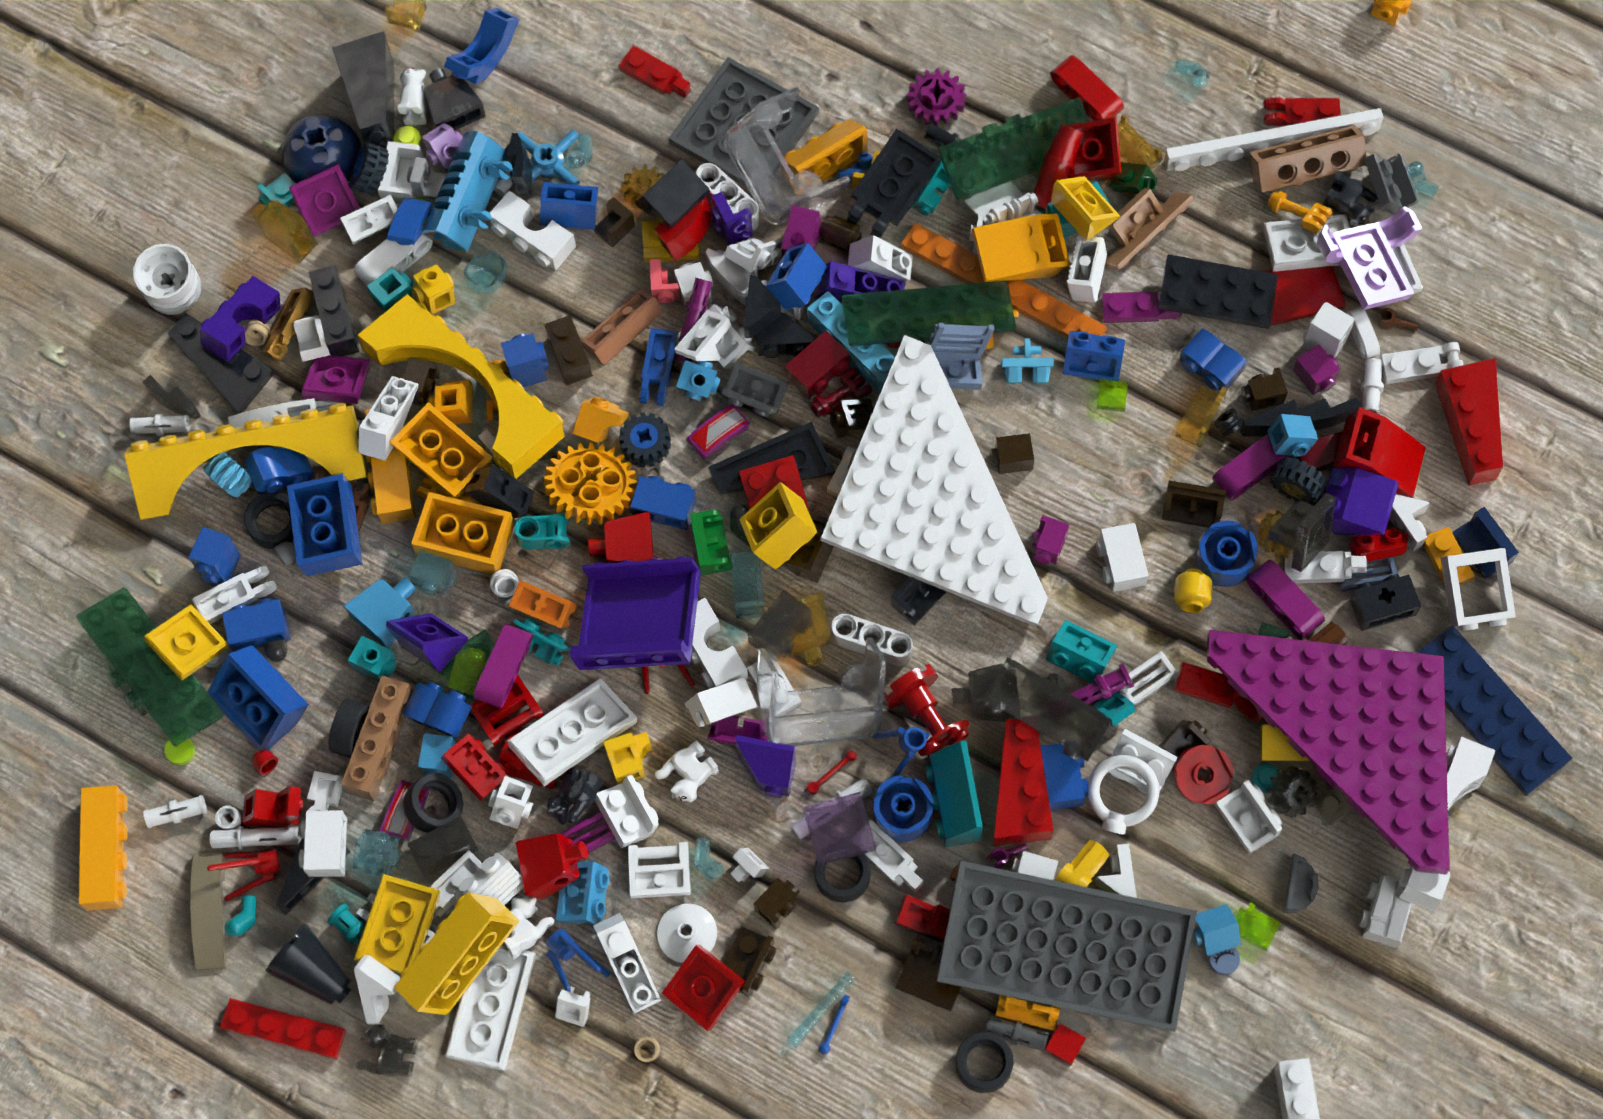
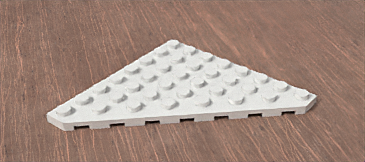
M904 335L820 541L1037 627L1048 599L931 345Z

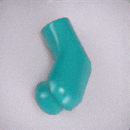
M256 896L241 897V912L225 923L224 929L227 935L241 936L255 925Z

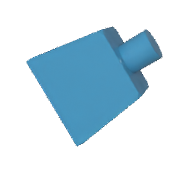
M405 577L394 588L383 579H380L349 601L344 608L348 615L381 645L390 648L396 639L386 627V622L388 620L413 616L414 610L406 599L416 590V587Z

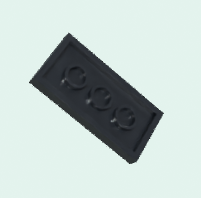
M1167 254L1158 309L1269 329L1278 274Z

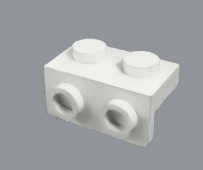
M1249 780L1243 782L1240 788L1215 804L1248 854L1278 837L1282 830L1280 817L1273 809H1268L1263 802L1265 797L1257 785L1252 786Z

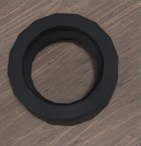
M265 492L256 496L248 504L244 513V524L252 540L259 546L274 549L280 543L292 542L294 540L289 498L287 495L279 492ZM271 506L283 507L289 514L288 525L277 534H262L256 526L258 515L264 509Z
M345 699L340 704L329 733L328 746L330 752L351 758L370 708L368 704L350 699Z
M427 774L419 778L407 790L403 806L406 817L414 827L426 833H439L456 822L462 814L464 803L459 787L449 777L441 774ZM432 788L444 796L448 804V814L444 818L434 819L423 812L418 799V795L423 789Z
M844 842L831 844L822 850L816 859L814 867L816 886L822 895L831 901L841 903L854 901L863 895L869 886L871 877L869 859L863 850L853 844ZM842 855L854 859L860 868V877L857 883L851 888L844 890L831 886L825 877V868L828 862L834 857Z
M978 1032L967 1037L959 1046L955 1058L956 1073L960 1081L970 1090L979 1093H991L1002 1088L1010 1079L1014 1065L1013 1052L1008 1043L999 1035L990 1032ZM978 1045L992 1046L999 1051L1002 1057V1069L991 1080L983 1081L976 1079L967 1069L966 1059L968 1053Z

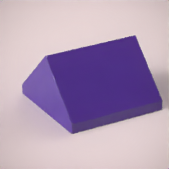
M432 613L388 620L386 622V627L403 649L439 673L468 641L466 635Z

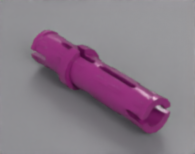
M695 277L690 300L686 302L685 306L688 308L679 343L702 317L704 312L708 310L706 305L713 282ZM675 353V360L692 362V359Z

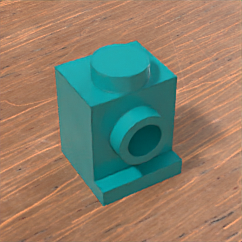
M391 267L367 285L371 299L384 313L405 295L408 294L410 297L413 295L411 286H413L412 281L404 272L399 274L394 267Z

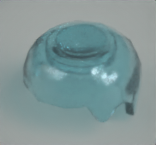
M490 251L486 257L475 255L470 263L465 266L464 279L470 289L481 293H492L504 285L507 263L503 256L493 251Z

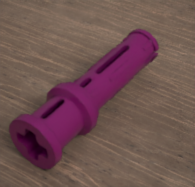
M1119 664L1118 669L1104 676L1101 674L1097 675L1094 678L1095 682L1071 692L1050 704H1046L1045 706L1052 721L1055 722L1057 719L1102 697L1110 699L1112 694L1126 687L1133 688L1134 684L1124 664Z

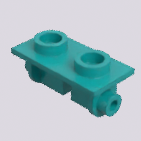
M945 158L942 159V162L911 206V208L916 205L920 207L919 212L925 216L933 213L942 199V196L935 192V189L944 194L955 178V170L949 166H943L947 160Z
M528 617L525 620L513 621V623L519 626L518 629L533 634L528 652L532 651L535 644L539 645L534 655L549 665L555 664L559 666L564 657L561 655V652L571 650V647L564 644L565 639L554 632L549 634L540 629L541 624Z

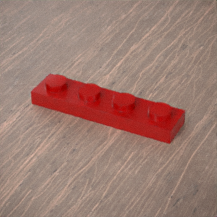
M232 998L229 999L220 1026L223 1030L336 1060L338 1059L346 1034L345 1028Z

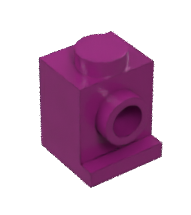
M1042 515L1039 530L1037 529L1032 542V546L1036 547L1033 558L1043 564H1056L1067 538L1070 524Z

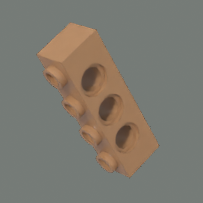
M1355 125L1249 152L1253 183L1261 192L1267 193L1275 192L1279 188L1289 185H1302L1305 181L1316 178L1326 179L1332 174L1338 173V171L1353 172L1359 167L1366 166L1364 160L1366 158L1365 137ZM1339 151L1335 157L1331 158L1335 152ZM1312 158V160L1305 165V162L1308 159ZM1283 165H1286L1283 170L1278 171V170L1280 169V167H1282Z
M381 676L341 783L347 794L375 802L406 718L402 714L413 693L409 683Z

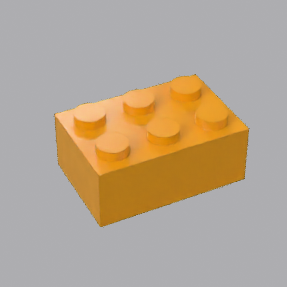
M428 492L411 545L416 556L493 575L501 569L515 523L511 512Z

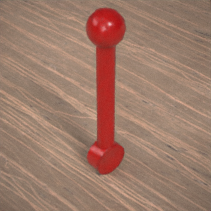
M853 750L847 751L844 759L819 780L808 784V792L816 794L819 791V786L849 761L853 762L856 760V752Z

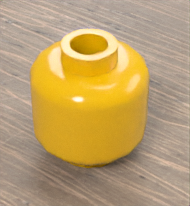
M1196 568L1187 569L1176 577L1174 602L1183 612L1190 614L1200 613L1211 604L1212 579L1204 574L1202 570Z

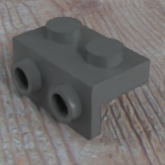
M735 362L727 387L722 389L721 394L728 397L726 400L728 403L742 407L743 403L753 407L752 412L768 417L769 413L778 414L789 382L745 364Z

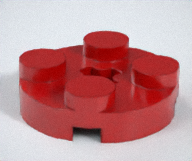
M1195 745L1186 749L1172 768L1174 783L1178 792L1192 803H1216L1228 794L1231 780L1234 778V768L1229 757L1220 749L1207 745ZM1200 767L1210 770V774L1207 775V782L1197 778Z

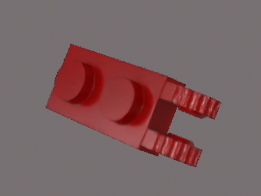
M1281 97L1266 98L1263 101V108L1267 110L1284 111V114L1282 112L1266 114L1264 116V123L1267 125L1289 126L1341 116L1340 98L1283 99Z

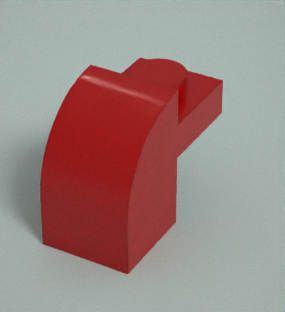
M289 786L280 792L260 789L249 792L244 796L242 824L276 828L298 825V818L303 808V799L300 798L301 788Z

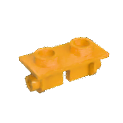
M1000 995L995 1016L1016 1022L1018 1020L1024 1024L1055 1031L1060 1008Z

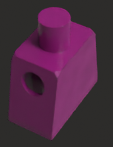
M792 205L781 246L783 256L788 248L807 242L814 251L816 250L820 238L819 229L822 223L819 211Z

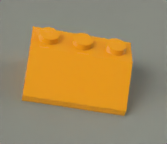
M847 119L842 123H835L826 133L819 137L814 136L803 147L786 153L783 159H781V173L798 196H802L838 174V169H846L858 162V156L861 153H867V128L851 119Z
M429 402L390 441L394 448L453 498L463 494L467 485L475 484L479 480V478L473 475L476 470L486 468L489 464H492L493 457Z

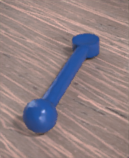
M844 994L824 1042L818 1047L821 1054H827L830 1051L829 1044L850 999V996Z

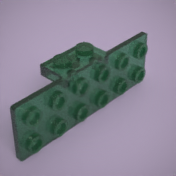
M1076 98L1021 118L1020 114L1005 119L1006 124L998 126L997 122L981 128V133L940 147L938 152L956 199L961 200L1040 171L1045 160L1044 152H1048L1060 124L1072 125L1089 122L1081 99Z
M1007 281L843 295L841 298L849 346L902 342L904 335L916 340L930 339V334L934 333V325L938 323L974 326L994 325L993 333L1010 332L1016 329Z
M121 588L77 614L76 618L79 624L108 660L110 673L107 676L116 689L120 687L125 693L124 699L132 710L137 709L142 716L149 713L173 746L177 747L223 718L222 710L193 673L181 681L144 641V636L157 627L127 588Z

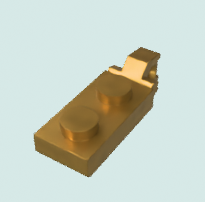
M309 288L291 290L270 329V334H268L270 339L263 353L274 361H281L288 351L287 344L296 334L293 322L301 319L311 307V299L314 292Z

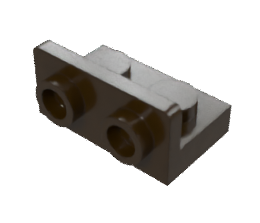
M741 926L724 964L746 981L738 993L750 997L752 990L756 992L759 990L764 979L761 971L765 963L771 964L777 948L774 947V937L769 935L767 937Z

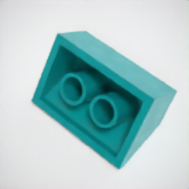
M960 741L930 754V764L925 765L927 780L934 783L935 793H931L933 811L939 810L940 821L936 822L938 839H944L945 848L981 842L983 828L967 742Z

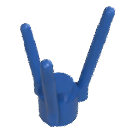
M900 727L897 730L872 734L873 739L899 737V746L905 752V757L895 769L892 777L899 776L908 762L915 756V753L925 746L929 733H924L918 727H911L908 730Z
M565 929L556 931L548 938L546 946L550 951L546 956L552 962L565 991L571 992V988L558 959L567 961L576 954L595 972H600L605 977L610 976V973L582 949Z

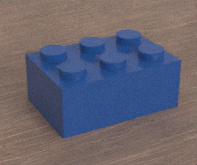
M343 473L287 485L297 566L306 576H312L363 565L353 489Z

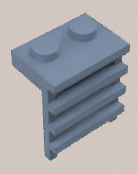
M944 323L934 325V333L930 334V342L926 344L931 345L951 389H981L983 380L980 358L993 334L994 325H947Z

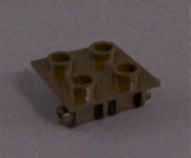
M918 933L911 945V951L895 989L951 1012L961 987L936 982L943 943Z

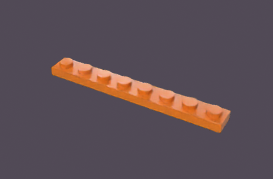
M916 222L901 243V249L1004 305H1011V309H1017L1018 313L1068 339L1070 331H1083L1104 336L1107 331V326L1023 280L984 282L977 255Z

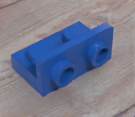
M1070 331L1063 374L1118 383L1125 340L1114 336H1100L1083 331Z

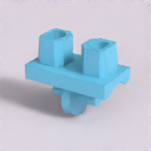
M1024 338V346H1013V355H1024V358H1002L1001 368H1004L1006 383L1008 384L1022 383V368H1033V383H1048L1050 368L1054 366V358H1031V355H1041V346H1031L1030 338Z

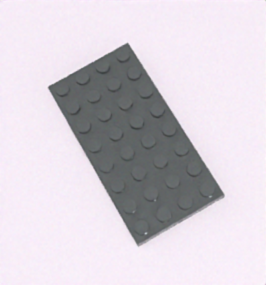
M960 860L936 982L1176 1032L1197 911Z

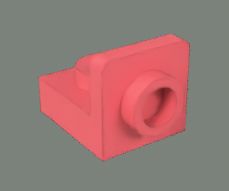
M661 259L650 260L652 296L663 304L680 300L679 284H668V270L662 269Z

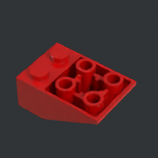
M1359 407L1346 418L1333 468H1360L1396 480L1399 483L1396 493L1413 498L1426 447L1385 416Z

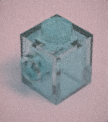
M419 550L409 573V578L412 584L419 587V590L431 596H435L436 593L445 596L447 589L453 587L457 572H455L452 561Z

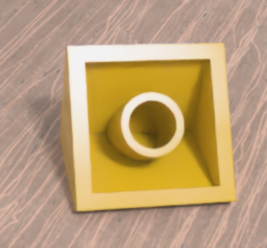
M1085 176L1057 180L1054 183L1051 203L1086 242L1120 217Z

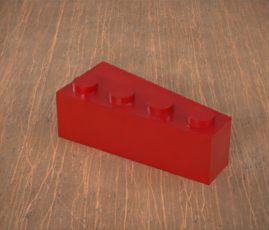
M1496 358L1441 370L1435 386L1468 486L1496 480L1503 468Z
M1036 716L1006 720L993 847L1052 840L1054 830Z

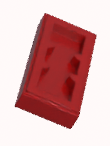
M1186 662L1180 664L1174 692L1230 708L1233 704V694L1235 691L1227 682L1228 678L1222 673Z

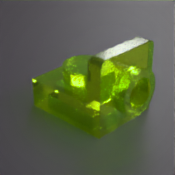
M468 648L457 653L448 687L474 695L478 681L489 659L484 656L485 652L475 648Z
M1250 902L1247 909L1241 907L1235 917L1238 922L1240 938L1267 951L1281 922L1254 909L1256 905Z

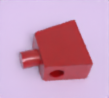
M650 512L607 521L604 523L605 538L588 539L589 555H606L607 563H620L624 560L648 561L654 558Z
M549 834L515 842L525 895L538 900H543L576 881L579 877L577 862L588 858V849L583 841L573 844L571 838L561 834Z

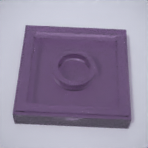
M860 792L802 807L818 866L876 851V845Z

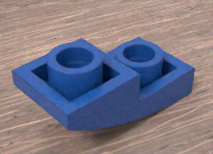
M404 198L393 218L387 240L395 241L400 245H414L423 233V223L429 216L432 202Z

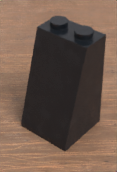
M382 31L332 47L364 143L368 142L387 149L388 141L394 142L395 134L394 61L385 32Z

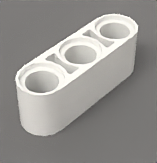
M705 163L699 166L696 175L703 182L708 178L714 179V181L709 183L704 182L711 191L706 196L709 203L713 205L712 195L722 192L724 197L732 196L733 198L727 200L733 214L749 208L752 214L753 231L756 230L760 222L758 204L716 165Z
M424 232L414 245H400L395 241L386 239L356 264L354 273L366 286L391 267H394L401 274L429 251L433 241Z
M840 614L832 621V639L836 645L896 666L906 665L912 658V639L903 632L850 614ZM847 626L852 629V632L848 635H841L837 630L840 627ZM873 635L880 640L872 645L866 643L865 638ZM895 645H903L907 648V651L898 654L892 648Z

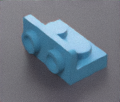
M594 861L577 862L578 879L559 891L556 921L562 924L588 923L595 925L603 921L606 912L605 899L606 890L609 885V870Z

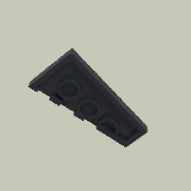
M184 313L168 333L170 338L191 362L197 366L207 380L214 385L238 414L243 413L275 374L273 369L242 349L227 362L201 346L200 326L202 323L189 314Z

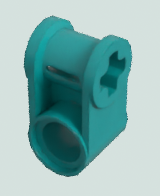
M565 514L521 517L517 520L514 527L517 544L525 550L567 548L570 546V539L567 538L569 519H565ZM527 529L535 531L534 535L530 537H524L521 533Z

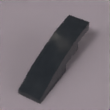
M1355 397L1330 408L1325 398L1300 409L1294 399L1244 420L1240 433L1242 436L1264 437L1268 434V429L1280 414L1310 416L1315 430L1325 429L1344 423L1346 418L1357 408L1361 407Z

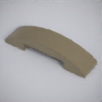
M223 850L193 853L190 911L196 971L227 968L226 938L223 936L222 881H225V869L207 870L208 865L224 863Z

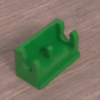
M718 510L690 513L701 576L732 570L722 515H719Z

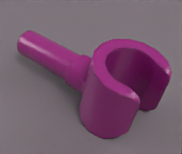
M1024 843L1010 850L997 847L989 854L986 860L996 859L998 862L993 867L1001 869L1008 859L1023 851H1027L1028 845Z

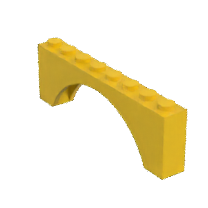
M408 294L358 334L362 351L380 366L408 361L409 358L438 362L459 369L483 386L493 399L499 412V427L492 447L495 463L515 479L565 437L563 420L556 412L548 411L537 396H530L516 379L511 380L497 363L491 364L479 348H472L458 331L453 332L450 330L440 316H433L423 302L415 301Z
M345 403L329 406V410L318 412L317 409H308L300 412L301 415L290 417L289 414H281L272 417L273 421L261 423V419H254L245 422L244 426L233 428V425L229 424L217 427L214 432L205 433L204 430L189 432L187 434L188 437L176 438V435H169L160 438L159 442L148 444V441L144 440L130 444L131 447L126 450L124 456L140 520L169 515L178 489L198 466L217 454L243 446L269 445L290 449L313 459L332 476L343 473L348 481L365 478L368 469L364 454L358 453L359 429L354 406L346 407Z

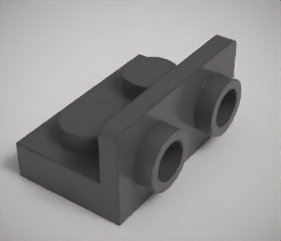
M1375 154L1364 158L1382 208L1396 214L1402 207L1409 208L1419 202L1403 155L1397 154L1387 160Z

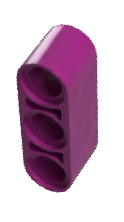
M1267 434L1219 469L1212 477V480L1220 489L1226 490L1225 495L1232 501L1275 471L1282 458H1291L1293 455L1275 454Z
M1267 560L1246 578L1251 590L1297 638L1303 640L1325 622V617L1320 609L1272 560Z
M508 624L503 626L476 686L474 699L498 708L504 706L531 645L532 633Z

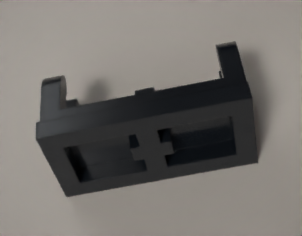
M489 464L488 467L478 469L473 473L479 480L475 484L467 485L465 494L484 506L511 512L513 519L526 516L534 494L532 489L494 464Z
M909 577L891 596V606L915 626L947 591Z

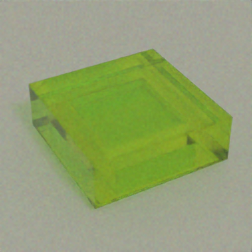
M1100 379L1096 409L1125 412L1128 382Z

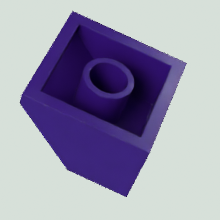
M1332 468L1318 520L1335 535H1384L1399 483L1396 480L1360 468Z

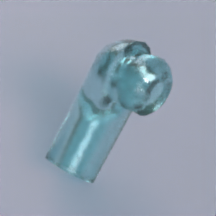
M1176 58L1174 72L1194 76V86H1207L1210 74L1202 65L1195 61Z
M588 133L579 135V148L565 157L564 162L567 168L578 169L591 161L593 156L592 135Z
M1413 161L1407 168L1415 191L1434 198L1439 185L1426 180L1423 164L1419 161Z
M698 838L695 845L694 866L706 878L715 880L723 874V865L710 857L711 840Z

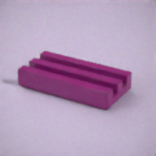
M601 811L560 833L570 838L604 820L605 824L573 840V844L579 841L585 843L609 830V833L586 845L588 854L616 839Z

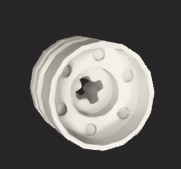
M156 244L145 249L137 258L133 267V278L138 289L149 305L157 312L167 315L180 314L190 309L198 301L202 291L201 279L187 254L179 247L170 244Z

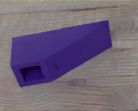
M830 261L826 264L827 268L821 277L822 280L815 287L814 299H819L829 291L842 305L902 308L904 306L905 281Z

